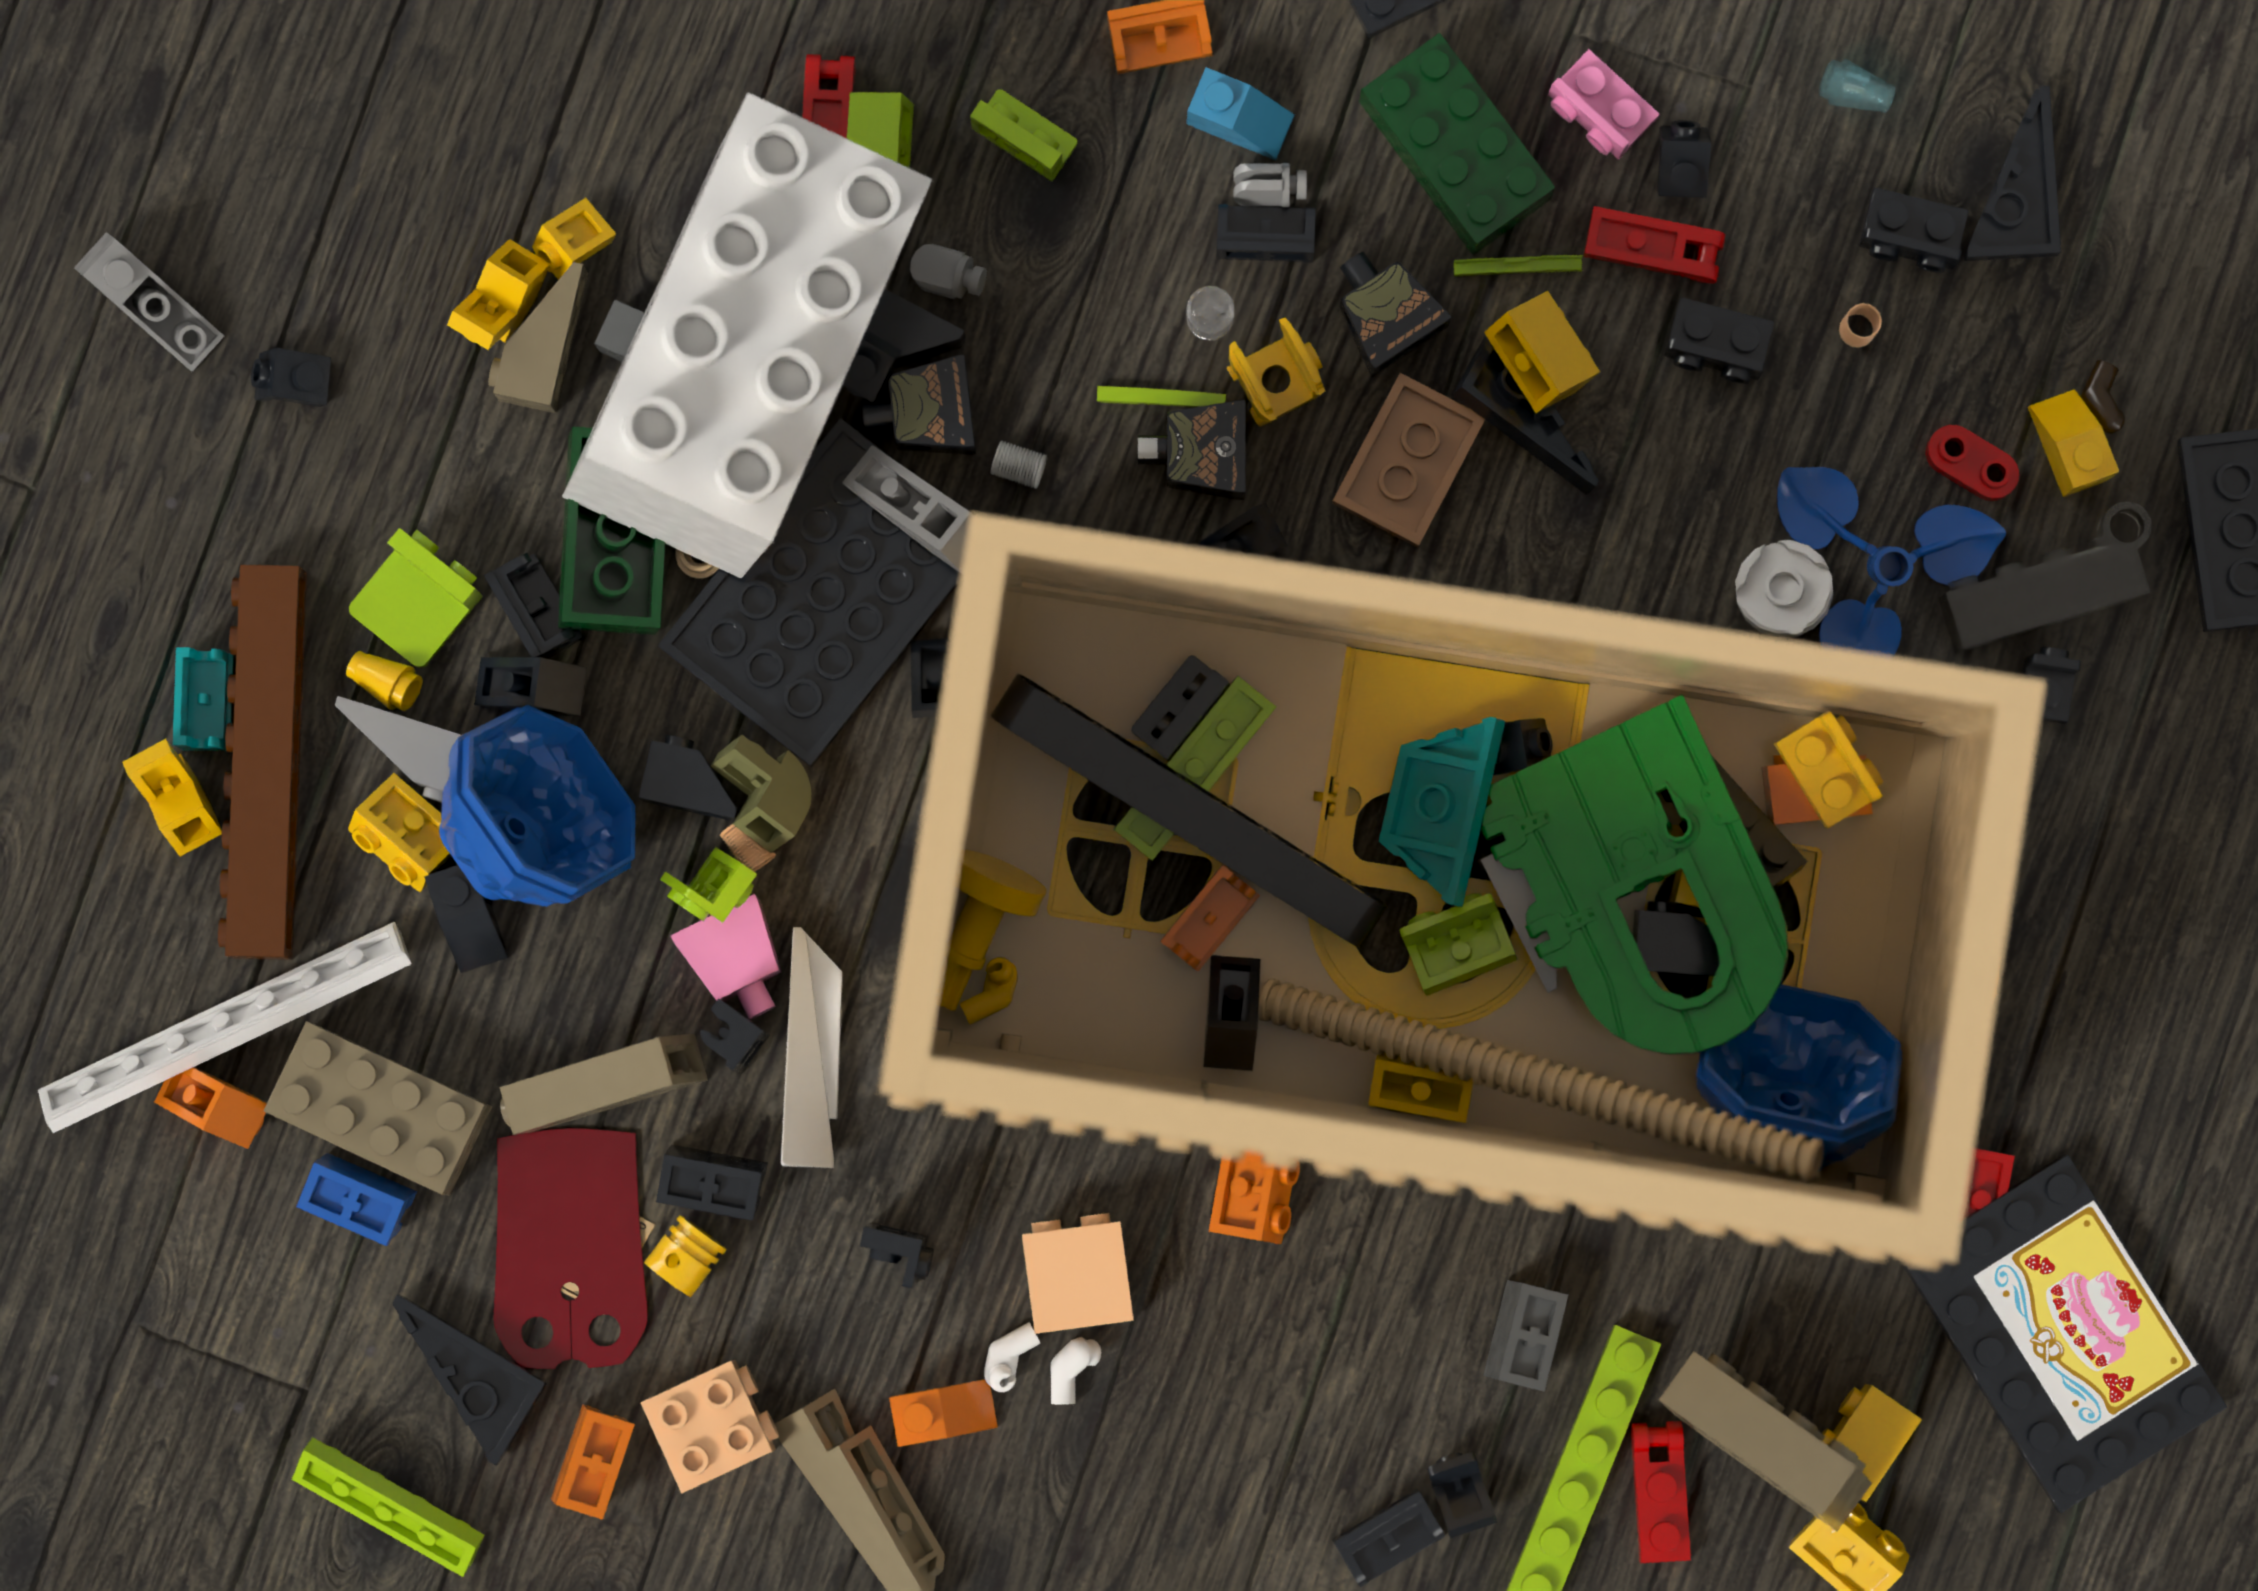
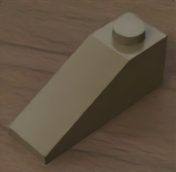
M576 262L571 264L504 345L502 357L494 358L489 374V386L494 387L493 393L499 401L552 413L557 412L588 278V272L583 264Z

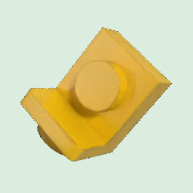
M584 198L544 223L532 248L535 251V255L550 263L548 272H552L559 280L573 262L581 263L611 244L616 233L588 199Z

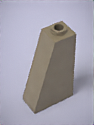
M695 1033L663 1036L502 1086L500 1091L503 1099L500 1102L502 1117L505 1123L511 1127L513 1135L530 1133L705 1082L708 1079Z

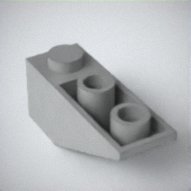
M107 232L74 267L75 270L191 372L224 337L221 332Z

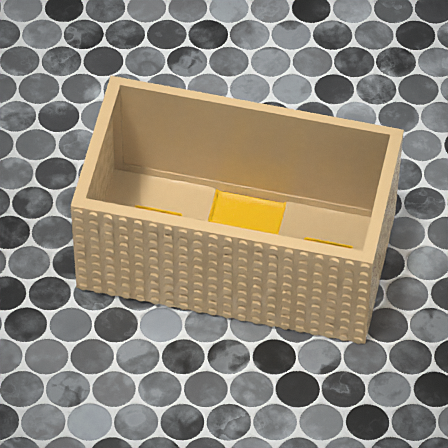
M971 513L879 1093L891 1095L890 1105L922 1109V1107L927 1105V1102L945 1103L943 1113L975 1118L981 1109L997 1111V1121L1007 1124L1029 1126L1033 1117L1052 1120L1050 1130L1082 1135L1086 1125L1105 1128L1104 1138L1109 1140L1136 1143L1137 1134L1156 1136L1158 1138L1157 1147L1189 1152L1190 1144L1194 1142L1209 1145L1211 1155L1243 1160L1244 1151L1261 1153L1265 1161L1264 1163L1274 1166L1297 1168L1298 1159L1313 1161L1318 1172L1350 1177L1351 1167L1365 1169L1369 1177L1372 1178L1371 1180L1376 1182L1404 1185L1405 1176H1410L1420 1180L1419 1182L1425 1186V1189L1457 1194L1458 1184L1467 1185L1469 1188H1472V1191H1475V1194L1484 1199L1511 1202L1512 1193H1518L1524 1196V1199H1527L1528 1202L1532 1203V1206L1564 1211L1565 1202L1568 1201L1576 1204L1586 1214L1597 1217L1618 1219L1619 1210H1624L1630 1216H1634V1219L1639 1220L1640 1223L1669 1228L1672 1227L1673 1218H1676V1220L1682 1221V1224H1686L1687 1227L1693 1228V1231L1705 1234L1725 1236L1726 1227L1751 1241L1779 1244L1781 1236L1787 1238L1786 1240L1793 1241V1244L1800 1245V1248L1832 1253L1833 1246L1836 1245L1840 1249H1844L1846 1252L1852 1253L1855 1257L1886 1261L1887 1254H1892V1257L1907 1262V1265L1940 1270L1941 1260L1957 1261L2046 681ZM1190 655L1196 656L1209 668L1217 671L1227 679L1230 684L1239 676L1273 703L1276 708L1209 792L1357 885L1412 894L1417 901L1416 916L1425 912H1435L1436 914L1442 912V908L1446 904L1441 899L1442 895L1427 881L1419 879L1409 868L1363 861L1357 857L1353 849L1358 814L1365 804L1373 798L1390 793L1400 747L1403 744L1419 739L1430 740L1438 733L1453 728H1468L1482 723V719L1488 717L1498 718L1505 722L1544 718L1547 730L1552 737V756L1683 694L1710 754L1767 816L1762 767L1774 765L1773 755H1780L1774 743L1824 712L1831 711L1835 719L1842 715L1856 735L1857 741L1851 744L1858 756L1866 755L1878 770L1883 780V784L1879 785L1878 789L1883 797L1872 802L1873 814L1846 817L1829 828H1825L1821 820L1775 825L1808 861L1800 872L1788 880L1796 897L1800 923L1796 930L1787 931L1788 949L1794 955V962L1782 984L1859 1001L1901 1042L1900 1049L1903 1051L1896 1120L1887 1131L1867 1143L1864 1149H1858L1853 1155L1843 1161H1837L1824 1167L1810 1183H1805L1801 1181L1800 1175L1792 1179L1786 1177L1783 1170L1779 1174H1775L1767 1166L1764 1170L1758 1169L1754 1163L1749 1165L1740 1163L1738 1157L1732 1161L1725 1159L1724 1153H1721L1719 1156L1711 1155L1709 1148L1702 1152L1695 1150L1694 1144H1691L1689 1147L1681 1146L1679 1139L1671 1143L1665 1141L1664 1135H1661L1659 1138L1651 1137L1648 1130L1641 1134L1635 1132L1634 1126H1631L1629 1129L1621 1128L1618 1121L1614 1125L1607 1124L1604 1119L1605 1117L1598 1121L1591 1119L1590 1113H1587L1585 1116L1577 1115L1574 1108L1567 1112L1561 1110L1560 1104L1556 1107H1550L1546 1105L1545 1100L1541 1103L1534 1102L1531 1099V1095L1524 1099L1517 1097L1516 1091L1512 1094L1503 1093L1501 1086L1497 1090L1488 1088L1487 1082L1482 1086L1474 1084L1466 1123L1369 1106L1368 1102L1377 1056L1372 1053L1371 1048L1367 1051H1362L1358 1049L1357 1044L1353 1047L1344 1045L1343 1039L1336 1043L1330 1041L1328 1036L1324 1039L1316 1037L1314 1031L1311 1034H1305L1301 1032L1300 1027L1296 1030L1287 1028L1286 1022L1282 1026L1275 1025L1272 1022V1018L1268 1022L1258 1018L1253 1071L1203 1067L1211 957L1197 972L1160 942L1187 907L1162 921H1145L1140 915V906L1148 857L1114 830V825L1082 821L1074 817L1073 805L1089 780L995 721L990 715L1015 676L1021 674L1166 764L1168 761L1137 737L1131 729ZM1516 772L1495 775L1492 777L1491 784ZM1331 776H1332V777H1333V781H1332L1331 793H1329L1330 781H1331ZM1658 793L1657 795L1673 826L1671 835L1675 837L1683 836L1684 833L1679 826L1682 819L1673 803L1666 802L1662 794ZM1489 794L1486 805H1490L1492 803ZM1327 803H1329L1327 819L1325 820ZM1173 835L1161 849L1162 851L1208 858L1212 863V872L1207 882L1223 864L1178 835ZM1080 837L1123 844L1129 847L1131 859L1122 911L1118 915L1111 916L1101 913L1085 898L1078 888L1071 873L1067 857V844L1070 839ZM962 849L995 857L1023 870L1042 883L1047 892L1035 916L1027 917L1008 912L1004 913L985 955L986 962L982 970H973L956 1010L951 1011L944 1006L939 1007L938 1000L944 963L946 961L947 943L969 896L956 887ZM1227 867L1243 882L1253 888L1260 897L1212 955L1260 959L1259 993L1264 984L1269 979L1274 978L1279 980L1281 985L1285 982L1293 984L1295 990L1301 986L1307 988L1309 994L1315 990L1321 992L1323 998L1327 995H1332L1336 997L1337 1002L1345 999L1349 1000L1352 1006L1356 1003L1365 1006L1366 1011L1372 1007L1379 1009L1380 1015L1386 1011L1393 1013L1394 1019L1398 1016L1406 1017L1409 1024L1413 1020L1420 1021L1423 1028L1430 1024L1436 1026L1437 1032L1444 1028L1450 1030L1452 1036L1456 1033H1461L1465 1035L1466 1040L1471 1037L1478 1038L1481 1045L1488 1041L1494 1043L1495 1049L1501 1045L1508 1047L1510 1053L1514 1050L1522 1051L1525 1058L1532 1054L1538 1056L1539 1062L1545 1058L1552 1060L1553 1066H1556L1558 1063L1566 1064L1569 1071L1576 1067L1582 1069L1583 1075L1588 1071L1596 1073L1599 1080L1602 1076H1607L1612 1079L1613 1084L1620 1080L1626 1082L1627 1088H1630L1633 1084L1640 1086L1643 1093L1647 1089L1656 1091L1657 1097L1664 1093L1671 1095L1672 1101H1675L1677 1098L1685 1099L1687 1106L1695 1102L1701 1105V1110L1710 1107L1701 1097L1697 1088L1696 1073L1699 1053L1666 1055L1639 1049L1614 1036L1591 1014L1577 992L1567 968L1557 969V989L1548 993L1514 925L1509 938L1518 960L1478 975L1469 981L1458 983L1426 996L1410 955L1407 965L1400 971L1385 973L1376 970L1366 962L1355 945ZM1469 878L1465 896L1475 893L1483 896L1491 893L1497 907L1505 908L1491 881ZM1663 881L1649 883L1644 890L1633 892L1617 900L1632 935L1635 910L1647 911L1648 901H1655L1656 894ZM1695 917L1707 925L1705 918ZM996 957L1007 958L1015 965L1018 974V981L1011 1004L1007 1008L970 1025L960 1003L982 993L987 975L986 966L990 960ZM1649 971L1661 989L1670 992L1660 979L1657 971ZM1708 976L1706 991L1713 987L1712 981L1714 976Z

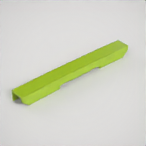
M1583 255L1454 260V275L1458 277L1510 273L1582 272Z
M1098 386L1097 401L1103 403L1153 404L1195 408L1225 403L1226 394L1109 386Z

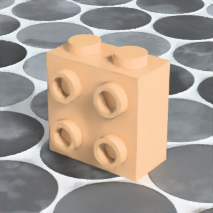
M1110 1213L1080 1217L1081 1227L1068 1229L1061 1228V1220L1032 1223V1233L1022 1235L1035 1334L1134 1321L1121 1222L1111 1223Z
M731 1360L641 1402L681 1494L776 1450L772 1440L779 1438V1434L769 1412L766 1410L759 1413L751 1395L759 1391L747 1365L739 1368L736 1360Z

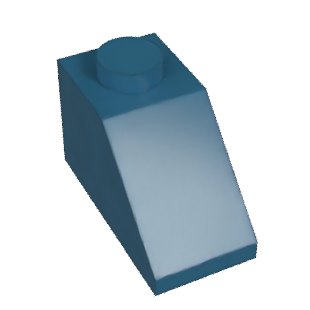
M1207 67L1203 72L1187 111V125L1273 160L1277 159L1294 118L1293 113L1253 86Z

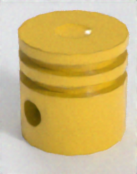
M679 1215L676 1219L679 1222L678 1226L672 1225L669 1228L672 1234L670 1236L666 1234L663 1236L644 1263L679 1291L692 1297L712 1269L709 1267L711 1262L717 1264L720 1260L717 1254H724L727 1249L686 1217Z

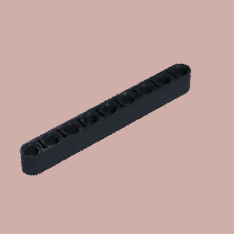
M1021 674L1015 676L990 715L995 721L1359 948L1362 947L1388 907L1369 891Z

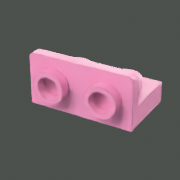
M1590 49L1561 79L1557 78L1553 82L1548 93L1553 99L1550 102L1552 108L1564 120L1571 123L1575 119L1588 131L1586 138L1594 148L1604 155H1608L1611 152L1618 160L1660 115Z

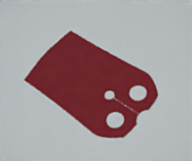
M565 1128L497 1138V1247L493 1317L494 1328L498 1338L515 1362L525 1368L556 1369L558 1364L571 1359V1341L572 1359L585 1363L588 1368L623 1364L636 1348L645 1331L648 1319L639 1219L636 1133ZM568 1282L575 1283L579 1288L578 1297L571 1301V1328L570 1301L565 1300L561 1295L562 1286ZM599 1315H610L619 1323L620 1336L612 1345L599 1346L590 1338L589 1326L592 1320ZM542 1317L549 1321L552 1326V1339L543 1348H531L526 1345L522 1338V1327L530 1318Z

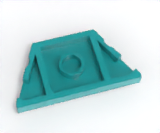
M1484 718L1482 723L1468 728H1453L1438 733L1430 740L1419 739L1401 745L1379 842L1394 856L1401 857L1406 862L1407 868L1419 879L1427 881L1442 895V900L1447 904L1463 907L1505 721L1498 718Z

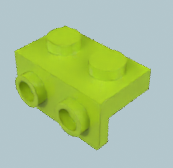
M715 847L688 886L667 872L663 874L660 880L672 888L667 897L703 922L710 914L723 923L734 907H740L748 899L753 890L751 882L757 874Z
M1479 893L1467 895L1464 898L1463 907L1454 905V907L1437 914L1435 912L1419 914L1409 920L1407 926L1399 929L1426 996L1518 960L1491 893L1483 896Z

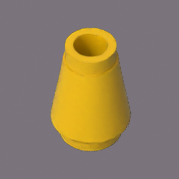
M358 651L353 655L346 669L347 677L353 679L354 682L389 710L396 708L402 711L408 710L417 699L423 683L422 677L415 674L414 667L372 654H366L362 651Z

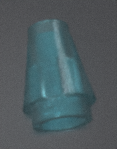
M1844 59L1842 62L1830 61L1822 77L1819 89V96L1828 99L1829 105L1879 111L1882 113L1888 111L1895 94L1894 85L1888 84L1883 79L1848 59Z

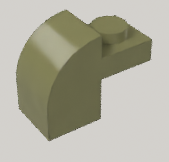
M744 735L739 736L718 752L710 767L748 795L733 825L772 853L793 838L804 821L811 805L810 781L800 761L789 750L777 759H773L759 744L750 741Z

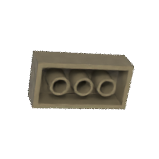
M306 1021L264 1108V1112L441 1195L450 1196L492 1106L328 1029Z
M1694 1351L1659 1401L1682 1422L1837 1532L1872 1484L1862 1472L1866 1465L1858 1459L1854 1452L1837 1440L1833 1439L1829 1446L1822 1441L1825 1436L1817 1430L1813 1423L1796 1411L1792 1410L1790 1415L1786 1417L1782 1414L1785 1407L1778 1403L1772 1394L1752 1381L1748 1388H1745L1742 1385L1745 1379L1737 1374L1731 1365L1712 1353L1706 1360Z

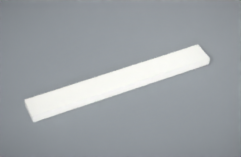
M395 922L390 923L40 1088L38 1093L46 1124L55 1133L411 965L412 963L399 928Z

